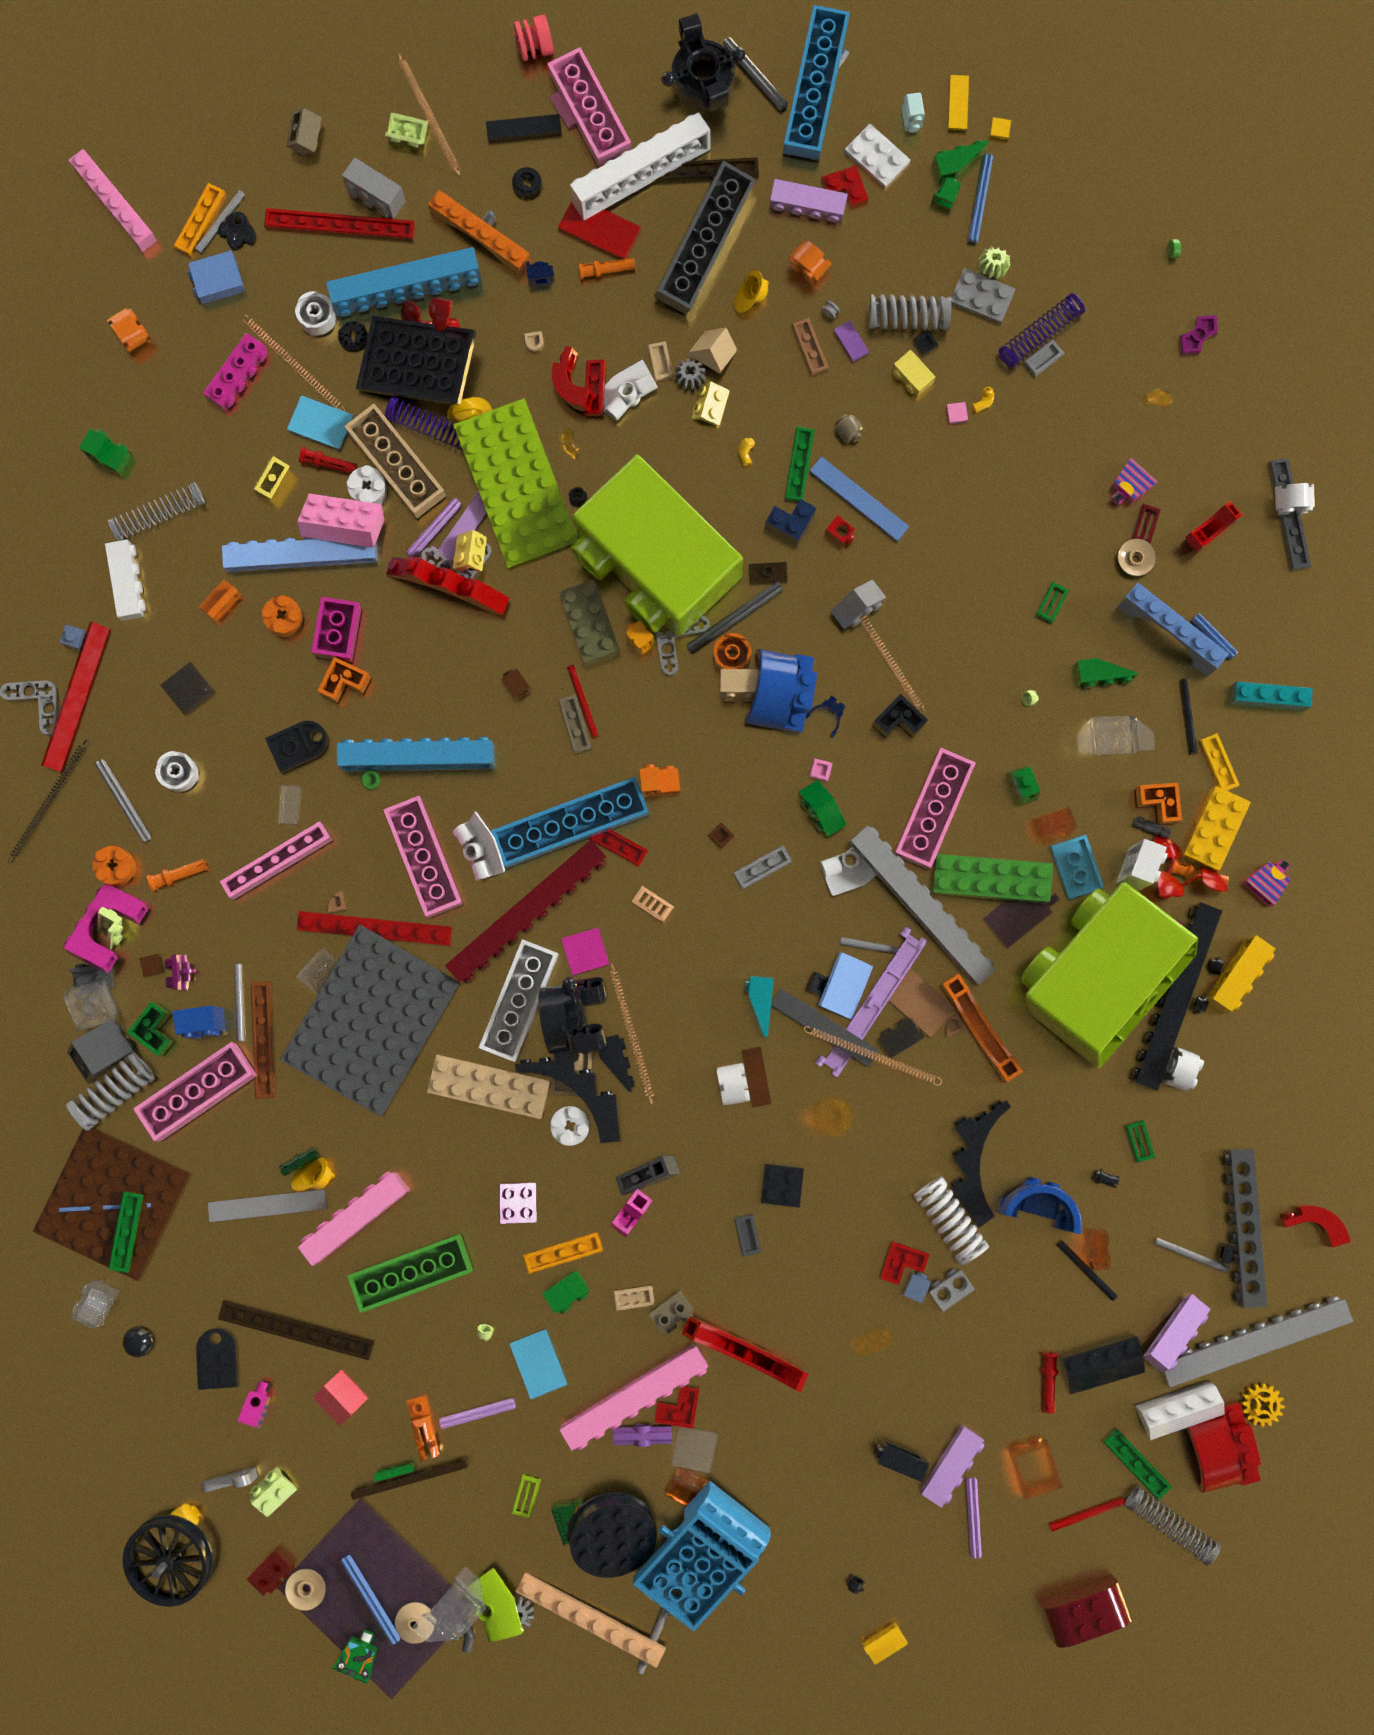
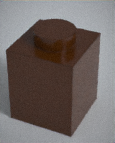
M517 668L515 670L510 669L503 674L501 681L515 701L531 691L530 686Z

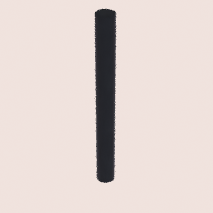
M1188 678L1180 679L1189 750L1190 754H1197Z
M1063 1240L1057 1243V1246L1112 1301L1118 1297Z

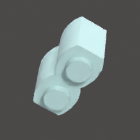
M920 92L905 95L903 98L904 104L901 106L905 131L911 133L919 131L925 119Z

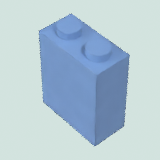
M232 251L188 263L190 270L187 273L190 281H194L195 285L192 288L196 299L199 298L202 304L245 292Z

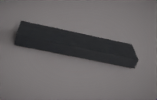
M560 114L486 121L488 142L562 134Z

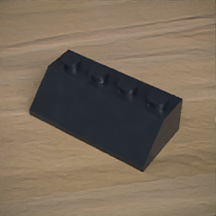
M1134 1334L1059 1356L1070 1395L1145 1373L1142 1349L1138 1336Z

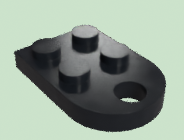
M314 721L299 722L265 738L281 774L319 757L325 751L328 743L325 730ZM315 731L322 733V738L319 741L312 740V734Z
M213 1328L206 1331L200 1336L196 1345L198 1390L238 1387L237 1344L235 1338L229 1331L222 1328ZM213 1333H218L221 1336L219 1344H214L211 1341Z

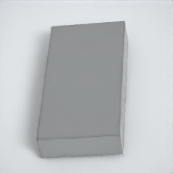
M1052 339L1026 359L1023 364L1036 377L1065 353Z

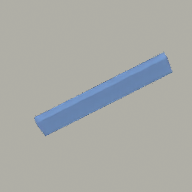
M822 456L811 468L810 473L896 542L908 530L909 526Z

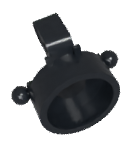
M697 13L680 18L679 34L681 40L678 41L680 50L673 59L672 72H664L661 76V82L664 86H672L677 98L692 109L713 111L727 106L728 97L734 86V61L741 62L745 58V50L738 46L730 51L728 47H723L717 42L705 40L701 21ZM698 60H707L714 65L715 72L708 78H699L692 73L691 67Z
M567 977L562 981V985L539 989L540 1022L544 1042L549 1054L566 1051L588 1054L591 1051L599 1050L606 1046L602 1025L598 1023L586 1025L583 1009L584 1005L600 1003L607 999L605 984L602 978L594 977L575 980L572 977Z

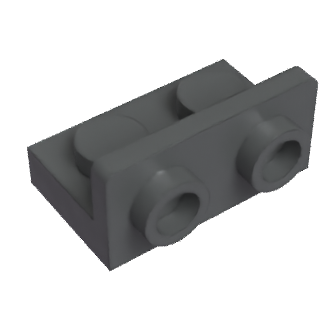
M76 964L75 968L69 969L73 976L74 993L114 989L113 968H111L108 974L93 966L87 967V964Z

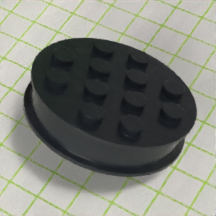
M611 1492L591 1498L576 1510L568 1525L567 1539L572 1558L580 1569L596 1577L613 1578L633 1572L648 1560L656 1545L657 1531L651 1511L642 1500L627 1493Z

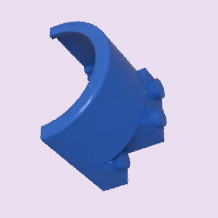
M757 649L755 656L759 660L758 681L752 705L745 716V723L798 734L803 732L805 715L812 710L818 673L812 671L815 657L800 654L793 656Z
M1030 1177L1029 1180L1024 1179L1022 1186L1012 1191L1009 1195H1005V1198L999 1197L996 1213L1017 1218L1018 1210L1054 1219L1052 1227L1081 1235L1082 1219L1080 1211L1074 1200L1064 1192V1189L1059 1188L1060 1184L1048 1182V1185L1040 1183V1179ZM1060 1205H1062L1064 1210H1062L1061 1213H1058Z

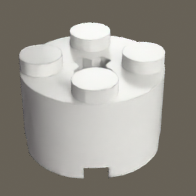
M311 291L299 298L295 307V314L302 329L309 335H323L335 326L336 313L330 299L326 295Z
M368 465L354 470L347 480V488L352 500L383 504L386 500L387 484L383 475L377 469Z
M1288 484L1286 489H1282V486L1275 487V505L1278 515H1288L1294 511H1297V514H1307L1309 511H1313V508H1315L1314 484Z
M167 752L157 762L155 769L157 780L173 792L189 790L199 778L196 763L182 752ZM176 768L179 769V774H178V775H175V773H176L175 769H176Z
M1174 1047L1173 1050L1175 1052L1169 1058L1164 1072L1165 1079H1162V1083L1183 1091L1194 1089L1197 1085L1196 1077L1203 1068L1204 1060H1201L1200 1056L1195 1053Z
M743 1063L716 1068L723 1106L750 1101L749 1091L744 1090L748 1089L746 1076H742V1074H745Z
M573 1106L563 1107L552 1117L550 1125L552 1135L563 1145L572 1146L579 1144L589 1134L590 1120L587 1114L580 1108ZM567 1121L575 1122L574 1131L566 1130Z

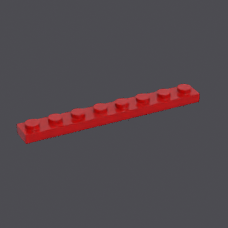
M299 911L297 931L353 936L360 924L386 940L442 946L451 945L452 927L304 911Z

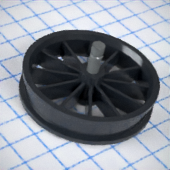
M160 1515L144 1522L129 1538L123 1552V1569L133 1590L146 1601L165 1607L179 1606L193 1599L209 1580L213 1570V1552L207 1537L194 1523L176 1515ZM158 1527L161 1544L149 1529ZM165 1527L176 1530L171 1547L168 1544ZM181 1532L191 1541L178 1550L175 1546ZM140 1535L145 1538L153 1549L137 1542ZM192 1544L195 1545L199 1552L198 1555L181 1556V1552ZM135 1551L153 1559L135 1560ZM201 1561L202 1571L184 1562ZM156 1565V1568L144 1578L138 1570V1567ZM166 1573L171 1594L160 1591ZM184 1573L198 1578V1584L194 1587ZM151 1575L153 1578L160 1576L156 1588L146 1581ZM175 1577L187 1592L178 1594Z

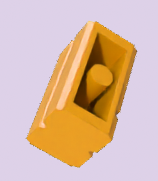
M633 621L625 628L627 630L626 641L631 647H634L639 656L653 647L654 636L649 630H646L641 621L636 623Z

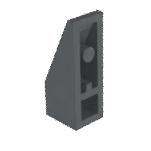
M674 1155L661 1156L615 1178L622 1196L632 1193L637 1189L640 1190L680 1174Z

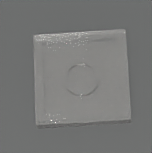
M679 1427L672 1466L710 1473L718 1433Z

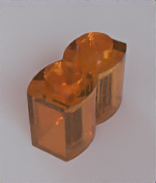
M1070 807L1032 820L1039 842L1044 841L1045 844L1056 841L1055 837L1062 835L1063 838L1073 835V831L1077 829Z
M1106 1229L1087 1230L1086 1243L1089 1248L1087 1259L1091 1269L1105 1270L1111 1266V1256L1108 1251L1110 1240Z

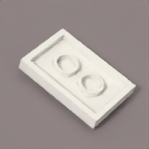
M871 124L844 151L884 188L911 161Z

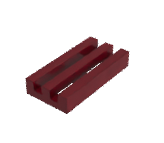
M1142 504L1131 539H1142L1151 544L1161 509ZM1145 509H1147L1148 512L1139 537L1137 536ZM1152 511H1154L1155 515L1151 524L1148 538L1146 539L1144 538L1147 530Z

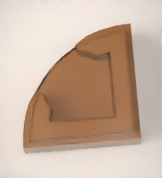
M343 891L335 893L329 900L327 914L347 910Z
M958 1013L951 1016L947 1021L945 1027L946 1038L965 1031Z

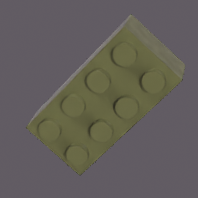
M595 579L559 591V596L584 667L620 655V650Z

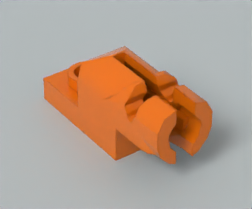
M426 1395L406 1400L420 1461L428 1458L427 1444H430L432 1458L439 1456L435 1436L436 1430Z

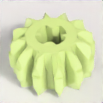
M991 246L989 250L985 249L978 260L979 270L983 271V275L988 274L989 278L992 276L996 279L1000 276L1004 277L1010 267V256L1006 255V250L1001 251L999 247L994 249Z

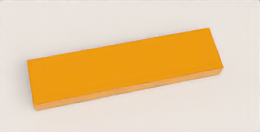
M210 183L206 185L173 246L175 250L190 257L192 256L195 247L198 245L226 194L224 190Z
M598 1232L525 1254L523 1258L527 1272L531 1274L602 1252L603 1248Z

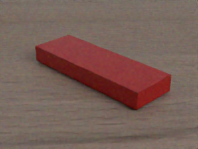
M604 359L586 360L585 388H589L594 394L590 412H584L586 417L604 416L606 361Z
M607 830L589 838V840H592L597 845L640 867L648 852L644 847L612 830Z

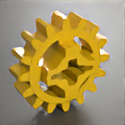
M1261 1383L1259 1387L1258 1384H1253L1254 1389L1252 1390L1248 1387V1395L1242 1394L1246 1398L1245 1401L1240 1402V1404L1245 1406L1242 1409L1243 1413H1248L1245 1418L1247 1420L1252 1419L1251 1423L1254 1425L1259 1421V1426L1264 1427L1265 1422L1268 1426H1272V1420L1278 1422L1277 1416H1283L1280 1409L1285 1408V1406L1281 1405L1280 1402L1284 1398L1278 1397L1280 1391H1273L1274 1386L1272 1385L1267 1387L1265 1383ZM1268 1392V1394H1265L1264 1396H1261L1258 1393ZM1259 1400L1264 1402L1266 1410L1261 1408L1262 1405ZM1261 1414L1267 1415V1417L1265 1418H1259L1257 1416H1260Z

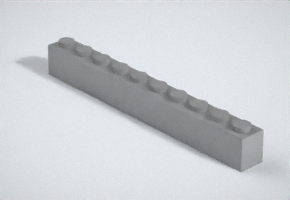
M865 826L848 843L975 986L980 985L996 970L993 967V961L989 957L982 955L980 952L981 948L978 944L972 943L967 938L969 935L962 927L958 928L954 917L949 913L946 914L942 909L943 905L929 895L930 890L924 884L920 885L916 880L918 878L916 874L904 867L905 862L898 855L895 856L891 852L892 848L886 841H881L878 837V831L874 827Z
M1333 1296L1326 1299V1303L1320 1304L1317 1302L1309 1305V1309L1304 1311L1297 1309L1291 1311L1290 1316H1277L1272 1318V1322L1267 1324L1265 1322L1253 1325V1329L1248 1331L1246 1328L1236 1331L1234 1336L1224 1335L1217 1338V1342L1211 1344L1210 1342L1201 1343L1199 1348L1194 1350L1188 1348L1181 1356L1177 1357V1364L1171 1371L1161 1372L1166 1386L1173 1387L1354 1322L1346 1300Z

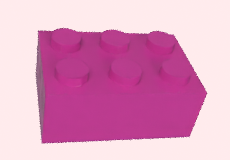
M321 597L311 651L314 657L332 660L335 657L352 663L362 609L359 602Z

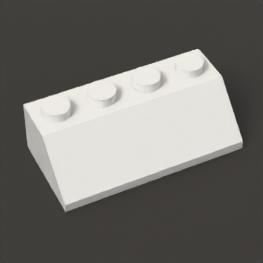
M1209 1380L1135 1405L1150 1440L1225 1415L1224 1401L1217 1387Z

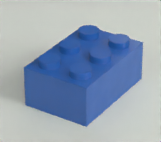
M211 1005L173 1011L175 1034L181 1035L182 1038L199 1039L201 1035L209 1037L220 1036V1032L226 1031L223 1008Z

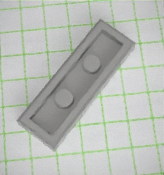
M782 845L733 872V875L743 890L792 863V860Z

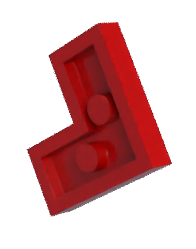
M857 166L821 177L824 189L837 192L845 191L848 194L847 199L850 207L868 202L869 198Z
M892 1241L880 1279L899 1285L905 1267L924 1273L930 1254Z
M689 1386L680 1388L677 1405L657 1402L654 1423L693 1429L699 1388Z

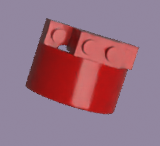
M1238 1401L1224 1404L1225 1415L1186 1428L1199 1463L1201 1473L1199 1489L1201 1493L1237 1484L1243 1486L1261 1481L1257 1466L1262 1465L1253 1429L1250 1424L1245 1422L1241 1404Z

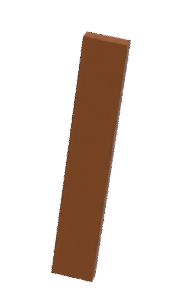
M251 982L254 1071L257 1075L254 1078L255 1099L275 1098L271 982Z

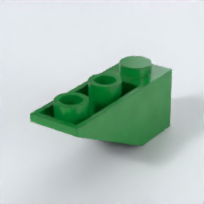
M978 140L972 143V145H960L954 150L939 151L933 160L939 183L943 179L946 180L947 177L957 178L987 150L989 141Z
M1099 658L1078 660L1075 663L1078 686L1084 685V688L1095 687V684L1102 683L1103 686L1112 685L1114 681L1129 683L1138 676V673Z

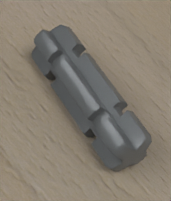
M1140 816L1135 818L1134 826L1138 828H1143V830L1156 835L1160 834V836L1168 838L1171 834L1170 828L1162 827V825L1145 820V818Z

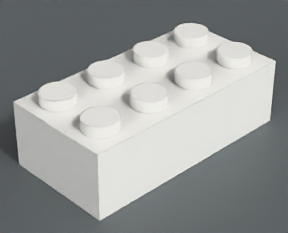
M1143 839L1129 847L1116 883H1128L1139 891L1157 882L1161 871H1158L1160 864H1164L1167 858V853H1165L1167 847L1147 839Z

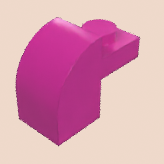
M637 1189L610 1226L626 1237L653 1200Z

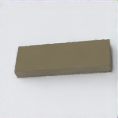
M576 694L558 699L573 753L578 754L591 750L592 747Z

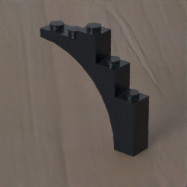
M573 1052L553 1053L554 1061L547 1057L539 1058V1062L531 1063V1059L519 1060L520 1064H515L516 1072L546 1075L567 1085L585 1102L591 1111L598 1128L600 1143L620 1141L616 1094L612 1095V1091L600 1092L601 1096H597L595 1073H591V1069L579 1070V1074H576Z
M1001 1100L996 1101L991 1105L992 1109L989 1112L983 1111L977 1115L975 1122L971 1117H961L955 1122L956 1126L953 1128L966 1148L960 1147L953 1152L955 1156L951 1159L965 1178L959 1177L953 1181L950 1190L953 1191L955 1198L959 1200L960 1205L978 1228L995 1217L982 1189L980 1161L983 1146L991 1128L999 1117L1011 1107L1007 1100L1002 1102Z

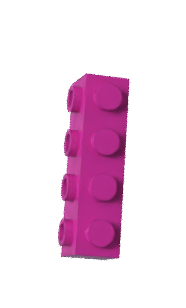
M246 333L204 390L205 398L224 411L227 407H231L237 393L243 391L246 385L245 382L255 374L258 364L266 359L268 352L266 346Z

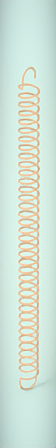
M398 53V55H399V58H400V57H401V55H400V54H399V53ZM401 58L399 59V61L401 60ZM403 60L399 63L403 64L402 66L400 65L425 117L428 121H432L428 123L431 127H435L432 130L434 133H438L435 135L437 138L443 132H440L441 129H438L440 126H437L438 123H435L437 120H434L435 117H432L434 114H431L432 111H429L431 108H428L429 105H426L428 102H425L426 99H423V93H420V87H417V81H414L415 78H413L414 75H411V69H408V63H405L406 60ZM398 61V63H399V61ZM442 135L444 137V135ZM441 136L437 138L441 139L440 141L438 140L439 144L440 142H442V140L444 141L446 138H443ZM447 141L440 144L444 145L443 147L441 146L442 150L443 148H445V146H449V144H446ZM450 147L446 148V149L443 150V151L449 150ZM452 150L444 152L451 168L457 172L458 162L451 165V163L456 161L454 159L455 156H452ZM458 171V172H459V171ZM457 172V174L460 175V173Z
M253 321V322L251 323V325L249 326L250 329H254V328L256 327V326L254 325V327L251 328V326L255 323V321ZM269 335V336H268L265 340H263V341H265V343H269V342L272 340V338H270L269 341L266 342V340L270 337V335ZM286 352L283 356H281V354L278 355H280V357H283V360L286 361V359H284V356H286L288 352ZM298 361L295 362V364H294L293 366H291V367H293V369H295V371H296V368H294V366L298 363ZM301 366L298 370V374H300V376H303L304 378V375H301V373H299V371L303 368V366ZM317 380V381H316L313 385H311V386H313V388H317V387L320 385V383H319L316 387H314V385L318 382V380ZM323 385L320 386V388L318 389V393H322L325 390V388H323L322 391L319 392Z
M865 617L860 618L861 622H863L862 625L866 626L870 623L864 624L868 619L862 621ZM883 643L879 645L876 644V646H878L877 649H880L879 652H882L881 655H884L883 658L887 659L891 656L889 655L885 657V655H887L889 652L883 654L887 649L881 651L885 646L879 648ZM906 679L902 681L899 680V682H901L900 685H903L902 688H905L904 686L908 683L906 682L902 684Z
M637 1052L638 1054H636L634 1057H638V1058H636L635 1061H638L637 1059H639V1058L642 1057V1056H637V1055L641 1054L642 1052Z
M851 1043L850 1046L852 1045L853 1048L855 1047V1050H854V1053H855L856 1050H857V1049H856V1044L853 1046V1043ZM868 1050L867 1053L869 1052L870 1055L872 1054V1060L875 1054L873 1055V1053H870V1050ZM887 1056L884 1058V1060L886 1059L885 1065L889 1061V1059L887 1060ZM899 1062L898 1065L900 1064L901 1067L903 1066V1072L906 1066L904 1067V1063L901 1065V1062ZM916 1069V1070H915V1072L917 1071L916 1077H917L918 1074L920 1073V1077H919V1079H920L921 1076L923 1075V1073L921 1074V1072H920V1071L918 1072V1069ZM930 1074L929 1077L931 1076V1078H934L935 1081V1075L932 1077V1074Z

